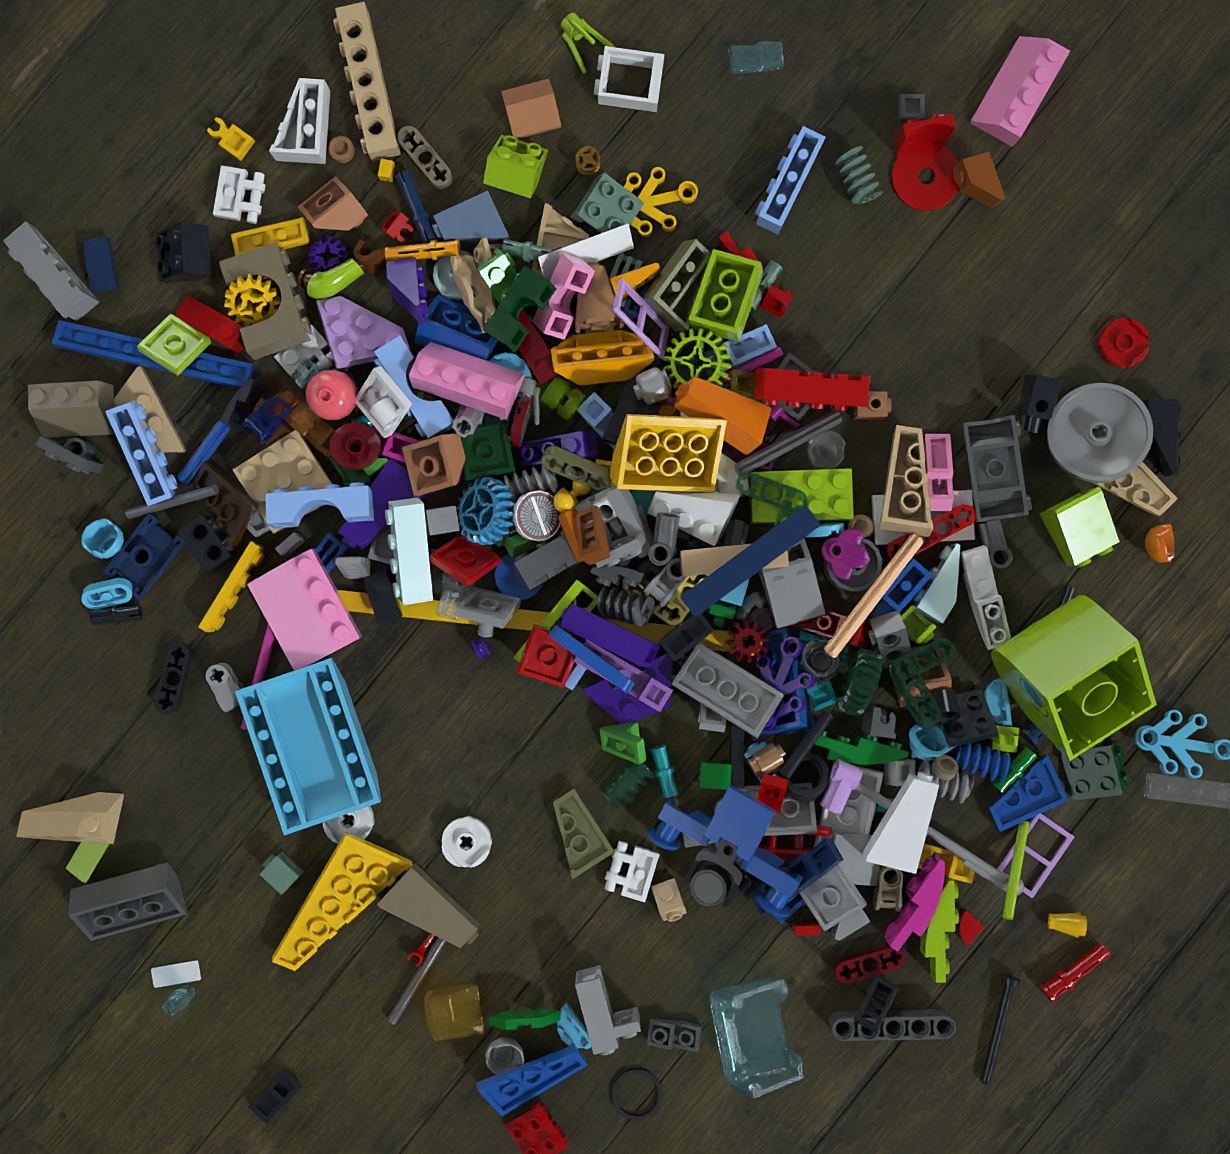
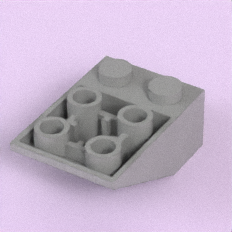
M804 538L788 549L789 567L768 568L758 571L777 629L825 615L813 562Z

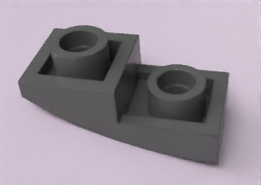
M617 566L593 567L590 571L597 577L595 581L607 587L611 583L619 586L621 579L623 583L634 588L637 584L645 587L648 577L643 573Z
M650 1019L647 1045L668 1050L674 1047L698 1052L702 1025L676 1020Z

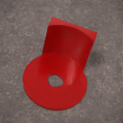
M938 113L930 116L927 120L919 121L918 118L908 120L902 125L893 140L897 159L892 169V185L903 203L913 209L920 211L939 209L949 203L959 189L953 177V167L958 164V160L945 147L946 141L956 129L953 114L944 116V113ZM928 168L933 171L935 177L932 183L923 184L920 182L918 173L921 169Z

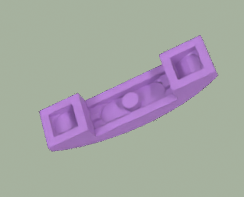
M587 639L585 640L584 646L635 683L629 692L631 695L659 712L662 710L673 691L672 689ZM577 656L574 658L573 661L608 680Z

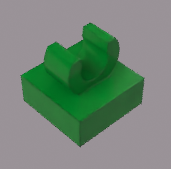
M722 600L709 607V613L714 614L713 625L723 627L725 618L733 620L736 612L735 604Z

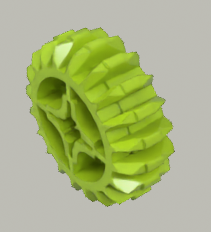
M700 328L698 336L695 335L693 329H689L690 337L688 338L683 332L680 333L682 339L680 343L675 338L672 339V343L676 347L675 349L667 347L666 351L672 353V356H665L663 360L671 362V365L665 366L664 370L665 372H673L668 375L670 381L677 379L673 384L675 389L683 382L687 383L680 375L678 364L689 367L692 378L695 376L701 379L703 371L716 369L714 374L706 381L712 384L716 383L720 387L723 386V383L718 379L720 376L728 379L729 375L723 372V368L731 369V364L724 363V360L731 359V355L722 354V352L728 349V346L726 344L718 346L722 341L720 336L712 341L714 332L709 331L706 337H704V329ZM696 343L691 355L679 357L687 346ZM704 343L713 347L717 355V361L705 358ZM695 357H699L706 364L696 369L689 362H692L693 359L696 360Z

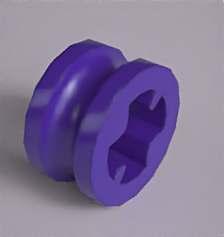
M479 636L478 640H471L472 646L480 660L483 659L484 655H492L484 637Z

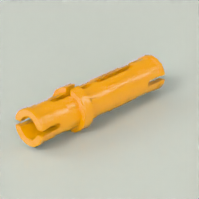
M431 240L430 243L385 247L387 262L416 257V260L428 258L439 260L440 257L461 255L459 240L444 242ZM444 249V250L428 251V252H427V250ZM419 251L418 253L402 254L404 252Z

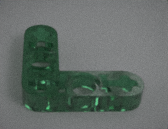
M742 473L735 483L739 494L779 508L773 528L783 518H788L805 504L807 505V496L803 491L754 473ZM747 477L751 478V484L756 486L759 485V481L764 482L760 488L759 496L754 494L757 489L749 488L747 491L743 490L744 485L740 484L741 480L745 481ZM771 485L777 488L778 496L776 499L769 500L765 497L764 490L767 486ZM783 489L788 491L785 495L787 497L793 498L795 494L798 495V500L802 504L797 505L795 508L791 507L792 502L788 500H783V504H780L779 501L783 496Z
M944 638L935 640L898 658L889 667L890 676L915 721L924 728L937 724L941 719V712L920 674L943 664L953 657L955 653L954 646L949 640ZM938 649H944L945 653L934 656L933 652ZM918 654H921L926 658V666H922L918 663ZM904 667L906 671L900 672L898 668ZM911 678L912 681H910L909 683L906 684V683H905V680H908V679ZM911 686L918 688L920 692L919 699L914 698L910 694ZM924 701L925 704L919 707L918 704ZM929 712L931 717L926 718L924 714Z

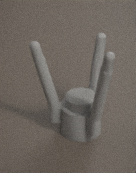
M524 377L517 394V402L508 431L509 439L514 416L520 411V408L517 406L520 398H533L534 422L536 425L539 424L540 388L536 387V381Z

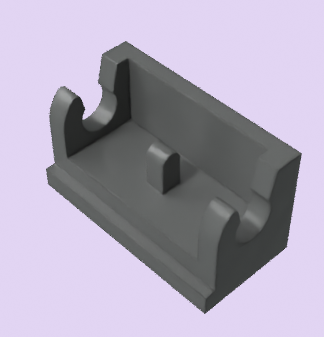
M865 703L861 731L873 736L896 739V733H894L896 718L894 713L890 712L889 722L886 723L887 714L885 709Z

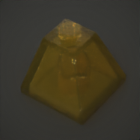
M477 983L427 991L424 997L427 1025L434 1041L484 1034Z

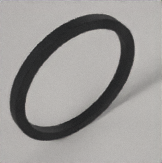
M639 1068L627 1070L616 1079L613 1085V1104L617 1111L628 1119H646L652 1116L661 1104V1085L658 1079L647 1070ZM634 1073L650 1077L658 1089V1100L655 1106L649 1112L642 1115H632L625 1112L616 1100V1088L619 1082L624 1077Z

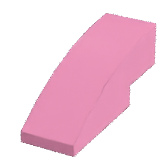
M925 434V468L928 478L930 511H952L954 496L950 434Z

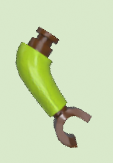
M359 240L354 249L355 260L351 258L326 272L311 273L309 270L303 269L297 277V284L304 287L310 297L314 299H327L364 274L363 270L368 274L381 272L387 262L385 250L379 249L367 255L369 248L364 241Z

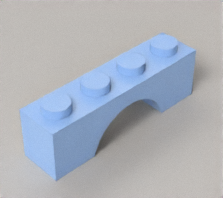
M398 336L375 350L374 352L378 357L374 360L378 367L381 366L388 373L390 378L412 403L407 414L408 416L413 414L417 419L418 423L415 424V427L422 438L426 435L429 439L440 436L451 429L454 420L441 400L425 401L416 397L411 391L409 373L416 359L402 337Z
M351 483L349 487L340 488L339 485H325L324 489L314 490V487H300L299 491L289 492L288 489H275L273 493L265 494L267 524L273 529L298 527L303 515L318 505H331L338 508L348 522L374 521L373 494L369 486H365V483Z

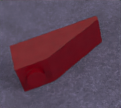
M522 309L519 313L518 321L529 332L518 350L537 382L541 385L558 373L554 372L551 352Z

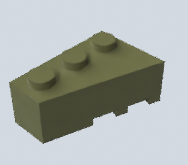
M697 239L681 243L642 297L675 332L689 331V317L711 257V253Z

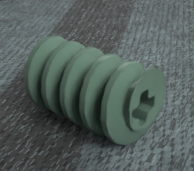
M863 146L847 151L835 163L837 168H842L839 172L840 176L846 177L843 181L844 185L850 186L847 190L848 194L854 195L851 200L853 204L869 202L883 193V191H874L879 182H870L875 173H866L871 164H862L867 155H858Z

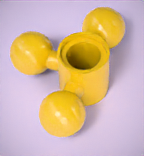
M573 480V489L570 492L563 487L553 496L554 507L561 514L566 511L575 510V507L580 503L576 498L579 495L588 494L591 488Z

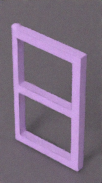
M623 278L620 279L612 310L660 359H663L669 326ZM624 290L640 306L637 325L620 310ZM646 313L662 328L659 347L643 333Z
M1042 814L1032 817L1029 822L1028 834L1037 820L1040 819L1066 838L1050 862L1025 846L1027 853L1046 865L1032 888L1028 890L1024 887L1023 892L1031 898L1035 896L1074 839L1073 835ZM1015 844L997 868L1002 873H1004L1003 870L1013 857Z

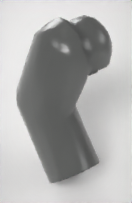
M754 592L745 597L742 606L738 607L734 617L743 621L748 617L754 605L758 608H763L767 601L766 596L761 595V592Z

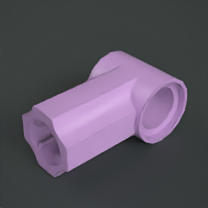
M838 759L832 767L830 783L820 802L821 806L831 812L841 814L851 791L855 790L860 783L863 773L862 769Z

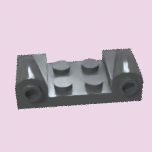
M1015 415L963 423L962 430L969 465L976 523L1029 515L1028 510H1032L1030 495H1026L1018 442V436H1021L1019 421H1015Z

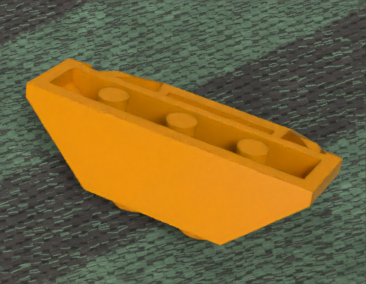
M623 330L572 335L562 341L557 347L551 348L554 372L578 385L629 380L654 361L653 351L636 334Z

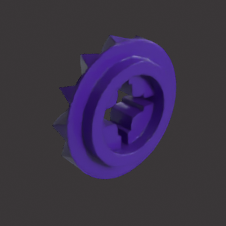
M330 236L318 238V241L311 245L308 254L309 263L315 272H326L348 260V252L339 239ZM329 247L330 253L337 257L330 258L326 264L325 259L319 255L326 254Z

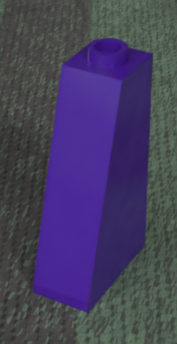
M390 458L370 486L373 494L374 521L348 522L346 520L338 531L344 537L341 541L352 549L358 546L363 550L391 527V525H387L385 510H389V501L419 498L423 502L433 492L414 497L408 470Z
M574 604L565 608L560 618L562 621L560 627L641 667H651L661 646Z

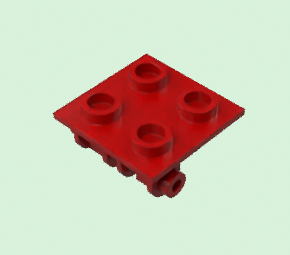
M540 1101L535 1102L531 1106L532 1110L506 1122L504 1126L524 1154H558L569 1148L567 1145L568 1141L566 1140L567 1135L562 1132L557 1122L552 1123L554 1117L549 1116L550 1113L546 1109V1105L544 1103L541 1104Z

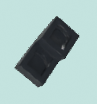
M250 378L233 396L220 421L233 429L243 431L251 409L260 410L268 388Z
M386 569L363 578L372 609L380 626L403 616L398 597L395 598L391 578Z
M284 1068L248 1107L267 1124L302 1087V1084Z

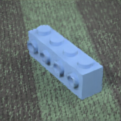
M804 126L799 135H793L788 145V148L791 149L788 158L782 157L777 167L780 174L777 180L771 179L766 190L769 196L766 202L761 200L755 212V215L759 216L756 222L757 225L777 235L779 234L825 140V136Z
M135 399L105 411L147 505L150 506L173 497L177 493L178 485L172 474L169 475L165 467L168 464L164 453L157 449L155 444L157 437L151 427L148 428L145 422L147 415L142 404H138Z

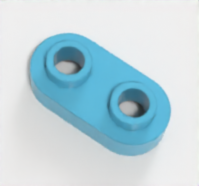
M114 578L90 584L83 590L82 603L86 607L95 610L126 603L132 597L133 586L130 581L124 578Z

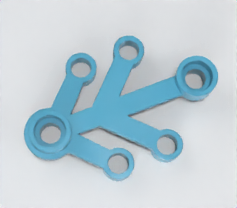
M1170 710L1165 713L1164 719L1155 726H1141L1134 735L1136 745L1142 750H1150L1160 762L1161 772L1166 775L1175 774L1178 770V764L1176 761L1169 759L1161 746H1167L1173 751L1184 765L1185 775L1191 779L1201 777L1203 769L1193 761L1186 750L1211 753L1218 760L1230 759L1229 740L1223 739L1217 740L1214 743L1186 739L1197 729L1204 728L1207 725V719L1203 714L1191 715L1189 722L1172 736H1164L1161 734L1171 725H1177L1182 721V714L1178 710ZM1172 713L1176 715L1175 722L1170 719ZM1196 717H1198L1201 720V724L1199 726L1195 723ZM1144 734H1147L1150 738L1148 743L1143 739ZM1218 746L1223 748L1222 754L1218 753ZM1168 762L1172 765L1170 772L1166 769ZM1191 767L1196 768V775H1192Z

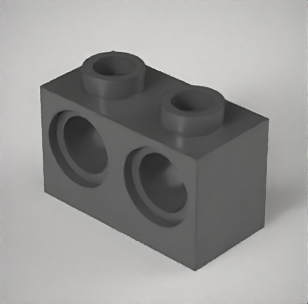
M899 610L869 619L872 630L867 632L871 644L875 645L872 646L876 661L881 660L886 669L913 660L907 630Z

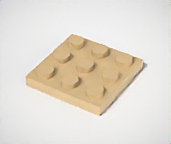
M297 429L233 469L248 495L260 505L258 511L266 523L265 494L273 493L275 489H288L289 492L299 491L300 487H314V490L324 489L325 485H333ZM315 506V507L311 508V509L308 510L305 514H307L308 512L312 511L313 509H315V508L318 507V506ZM269 526V528L271 529L272 533H275V534H276L277 532H279L280 530L283 529V528H274V529H273L272 527Z

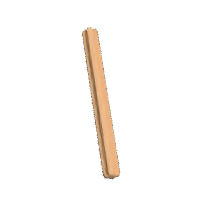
M913 533L908 537L827 643L824 650L829 656L833 658L838 656L921 547L923 539Z

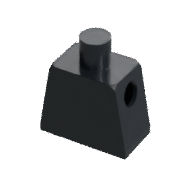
M1025 375L1018 414L1026 416L1023 427L1024 431L1038 433L1041 419L1050 420L1052 418L1062 380L1040 375Z

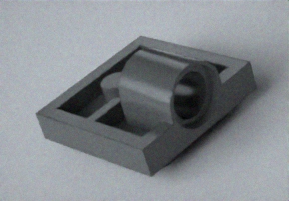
M40 436L36 446L44 449L42 454L56 461L65 462L66 467L77 472L81 471L88 475L90 471L100 473L104 464L92 459L95 453L94 447L86 440L71 438L63 444L59 441ZM81 444L82 452L76 455L75 449Z

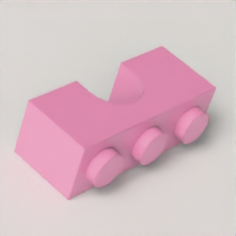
M562 253L550 280L555 286L556 291L543 310L538 308L532 322L544 334L565 340L574 320V316L570 312L571 299L575 292L586 293L595 271L584 260Z

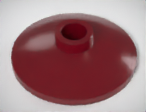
M348 423L339 427L333 433L330 440V452L333 459L340 466L351 470L369 467L377 460L381 451V442L378 434L371 427L362 423ZM357 447L360 451L352 452L351 449Z

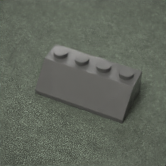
M168 863L158 864L154 867L133 871L125 875L71 889L68 910L69 917L90 941L187 914L178 876Z

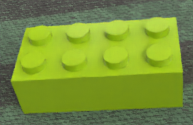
M852 469L750 472L748 474L751 493L749 495L750 524L781 523L805 504L818 522L849 521L854 519Z

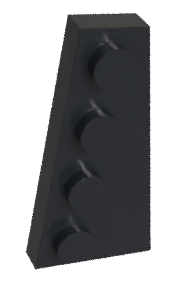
M654 355L652 363L629 379L603 436V441L616 446L626 414L657 415L658 402L649 405L644 399L638 400L633 386L637 385L636 376L653 367H657L660 371L664 370L665 361Z

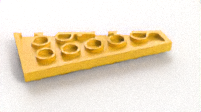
M345 832L273 954L272 962L294 971L297 970L318 951L317 948L328 938L331 939L335 936L340 927L345 923L348 924L377 898L376 895L387 885L393 884L397 876L413 866L412 861L349 832Z

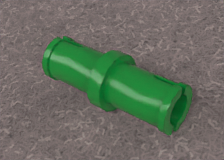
M1025 746L1010 763L1004 781L1000 784V776H998L991 783L1004 794L1018 777L1021 778L1023 776L1022 772L1037 756Z

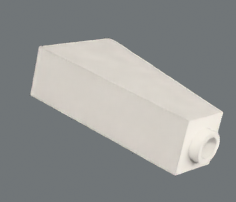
M918 772L917 775L909 774L864 848L862 855L865 861L916 874L939 784L933 780L932 775Z

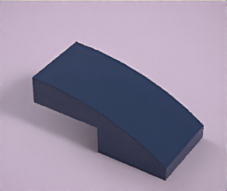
M103 237L84 240L85 262L92 293L120 288L113 265L116 261L110 238Z

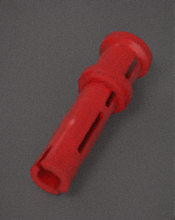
M1099 942L1093 949L1064 971H1056V976L1045 984H1039V988L1050 1002L1055 1004L1059 996L1067 990L1072 991L1073 987H1075L1074 984L1110 957L1111 954Z

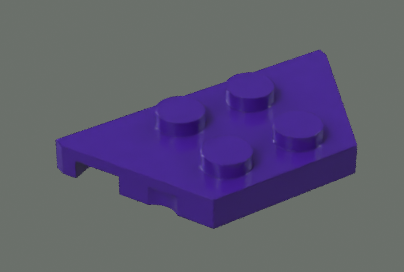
M666 653L654 658L651 667L643 672L671 689L673 660ZM606 679L583 688L584 692L621 724L632 723L658 712L630 693L627 694L619 687L613 690ZM670 696L662 710L670 707Z

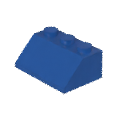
M438 294L428 307L429 313L424 314L425 325L418 324L414 342L424 347L433 342L486 361L491 360L498 342L487 333H482L478 321L466 305Z

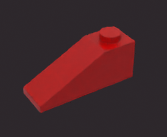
M188 295L185 297L175 316L240 354L245 346L240 329L244 327Z

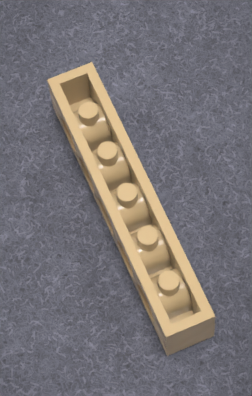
M365 2L335 8L337 18H334L333 21L337 34L342 36L343 42L339 43L342 58H347L348 66H345L344 70L347 81H352L354 89L350 91L353 106L357 105L359 114L355 115L358 129H363L364 138L360 139L364 154L368 153L372 161L401 155ZM353 32H360V35L358 37L350 38V35ZM360 55L366 56L362 62L355 61ZM371 79V83L368 86H361L363 80ZM368 104H377L375 109L366 110ZM382 127V131L379 134H371L373 128Z

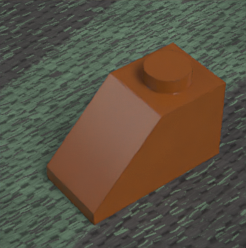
M989 152L962 159L953 167L954 180L962 193L990 208L997 206L1006 199Z

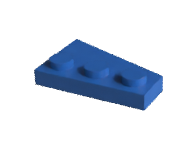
M1044 754L1021 778H1018L1004 794L1002 793L987 808L997 830L1001 832L1067 802L1068 799L1048 755Z

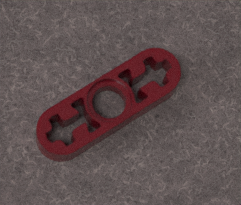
M888 944L838 960L834 965V974L843 984L854 983L900 969L906 962V955L901 948L899 951H896ZM892 951L900 954L896 957V962H892L891 959L883 960L885 966H882V962L878 957L881 954L883 959L891 956L890 952ZM872 957L876 959V967L873 970H865L863 968V962L866 958ZM856 961L859 969L861 970V973L859 974L856 969L850 970L849 976L845 977L843 973H839L843 971V966L847 965L849 969L855 968L856 965L854 964V962Z

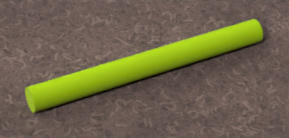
M1023 821L1018 825L1002 916L1008 920H1013L1029 828L1028 821Z

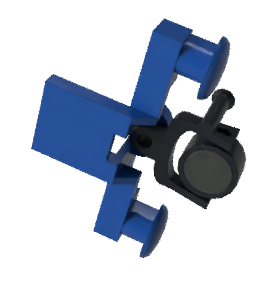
M732 785L728 787L713 818L698 809L688 815L674 806L676 801L672 799L665 803L658 816L661 820L658 828L649 827L647 829V836L652 842L664 849L677 850L681 846L680 842L676 839L680 832L705 847L710 839L715 842L717 851L703 848L697 854L683 880L686 884L691 881V894L699 904L706 907H714L725 899L722 906L727 908L734 898L738 897L745 889H750L753 885L752 878L749 875H745V870L771 886L767 894L759 892L756 895V901L761 908L774 916L782 918L791 914V910L786 903L796 892L803 877L798 875L794 878L780 870L779 867L784 863V860L764 848H758L776 813L774 809ZM702 860H708L720 865H707L697 872ZM744 860L742 866L735 863ZM728 872L733 876L735 880L733 887Z

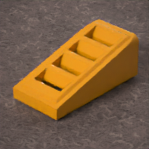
M656 262L612 277L610 280L615 296L620 279L623 278L634 290H637L660 273L659 264ZM625 290L623 293V298L629 295Z

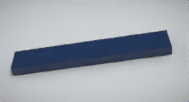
M805 504L681 595L680 598L696 618L821 526V524Z

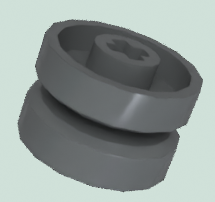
M863 538L859 545L868 552L870 562L864 567L852 568L849 580L837 577L832 572L831 563L823 558L822 570L825 579L833 587L841 591L858 592L871 587L882 571L880 552L871 541ZM834 546L832 548V553L834 555H837L838 553L837 546Z

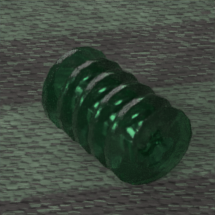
M627 760L630 768L621 766L620 769L623 775L613 774L616 782L613 783L609 780L606 782L609 790L599 789L603 796L616 808L618 806L627 807L624 798L632 801L634 796L631 791L641 792L638 784L648 785L645 776L651 779L655 777L653 771L644 762L639 765Z

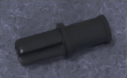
M140 604L125 607L114 605L109 609L91 611L89 619L92 625L108 623L119 625L120 622L142 620L143 611H139L142 608Z

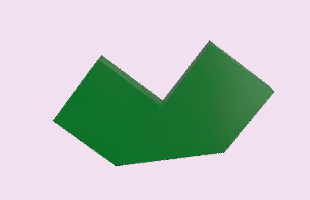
M544 1007L525 1014L506 1010L489 1016V1022L492 1027L504 1030H515L520 1025H532V1028H542L561 1020L560 1011Z

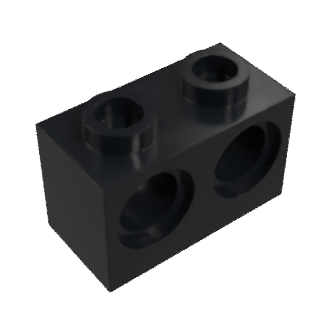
M202 514L177 532L204 572L213 573L237 556L233 551L235 546H230L226 540L228 537L224 538L219 531L222 528H219L216 518ZM201 526H205L207 529V534L203 539L198 536V530ZM218 546L221 550V555L215 560L212 557V550Z
M691 614L658 640V642L675 662L711 634L714 629L702 614L696 618Z

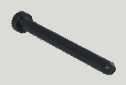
M1007 974L1002 975L1001 982L1005 984L981 1076V1082L985 1085L991 1083L1014 987H1019L1020 979Z

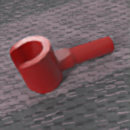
M430 933L419 948H414L408 956V961L412 955H417L420 960L416 967L420 966L425 958V951L435 938V935Z

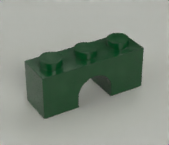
M524 266L522 271L515 276L509 291L502 296L494 314L487 319L483 331L495 341L516 352L529 332L518 321L520 311L529 305L537 306L543 310L556 291L555 286L547 278Z

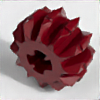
M747 619L743 620L742 629L737 622L733 625L737 632L735 633L731 630L727 632L728 635L734 637V640L725 641L727 645H735L729 650V653L734 654L739 650L736 657L738 661L746 654V661L751 662L752 653L755 658L760 659L761 656L757 650L767 651L765 646L760 645L761 642L769 641L768 637H760L766 629L762 627L755 631L758 626L756 621L749 628ZM751 634L752 638L750 639L754 640L753 644L747 645L744 648L742 646L744 642L741 641V638Z

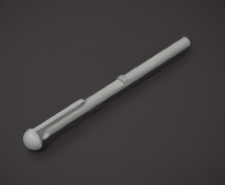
M861 781L855 789L886 810L892 804V801ZM928 826L927 834L943 847L964 859L963 865L1007 892L1009 882L1007 875L931 826ZM1021 879L1019 881L1017 896L1020 895L1024 890V883Z

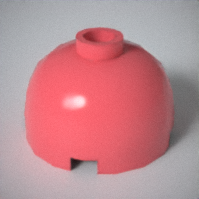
M324 370L316 374L309 381L305 392L306 402L310 410L318 417L326 420H339L348 416L356 407L357 387L353 379L346 373L337 370Z

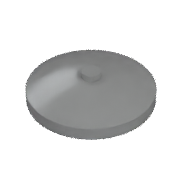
M1109 383L1088 384L1069 392L1055 406L1047 427L1048 447L1056 463L1069 475L1093 483L1115 481L1133 472L1145 459L1153 439L1152 419L1144 403L1131 391Z

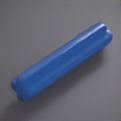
M220 420L217 421L178 475V480L181 483L189 486L193 482L203 463L209 460L230 431L228 425Z

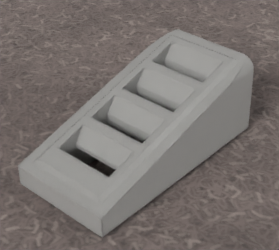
M337 557L335 559V564L347 579H361L370 575V559Z

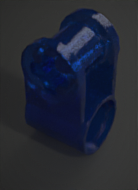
M270 397L256 411L250 414L242 425L245 428H249L258 437L257 441L263 444L291 417L292 406L284 399ZM281 403L283 407L282 412L275 416L273 409L276 404Z

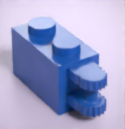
M912 558L870 612L871 619L899 610L900 613L931 578L932 574Z

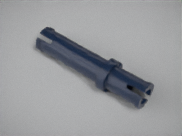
M409 170L402 171V177L398 173L395 176L396 180H398L413 217L411 219L412 224L417 227L422 243L438 240L430 223L431 216L424 208L411 172Z

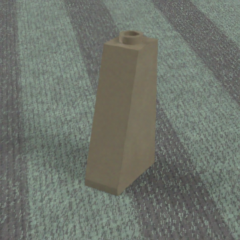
M416 863L377 904L381 909L459 948L465 943L470 945L479 935L477 930L480 923Z

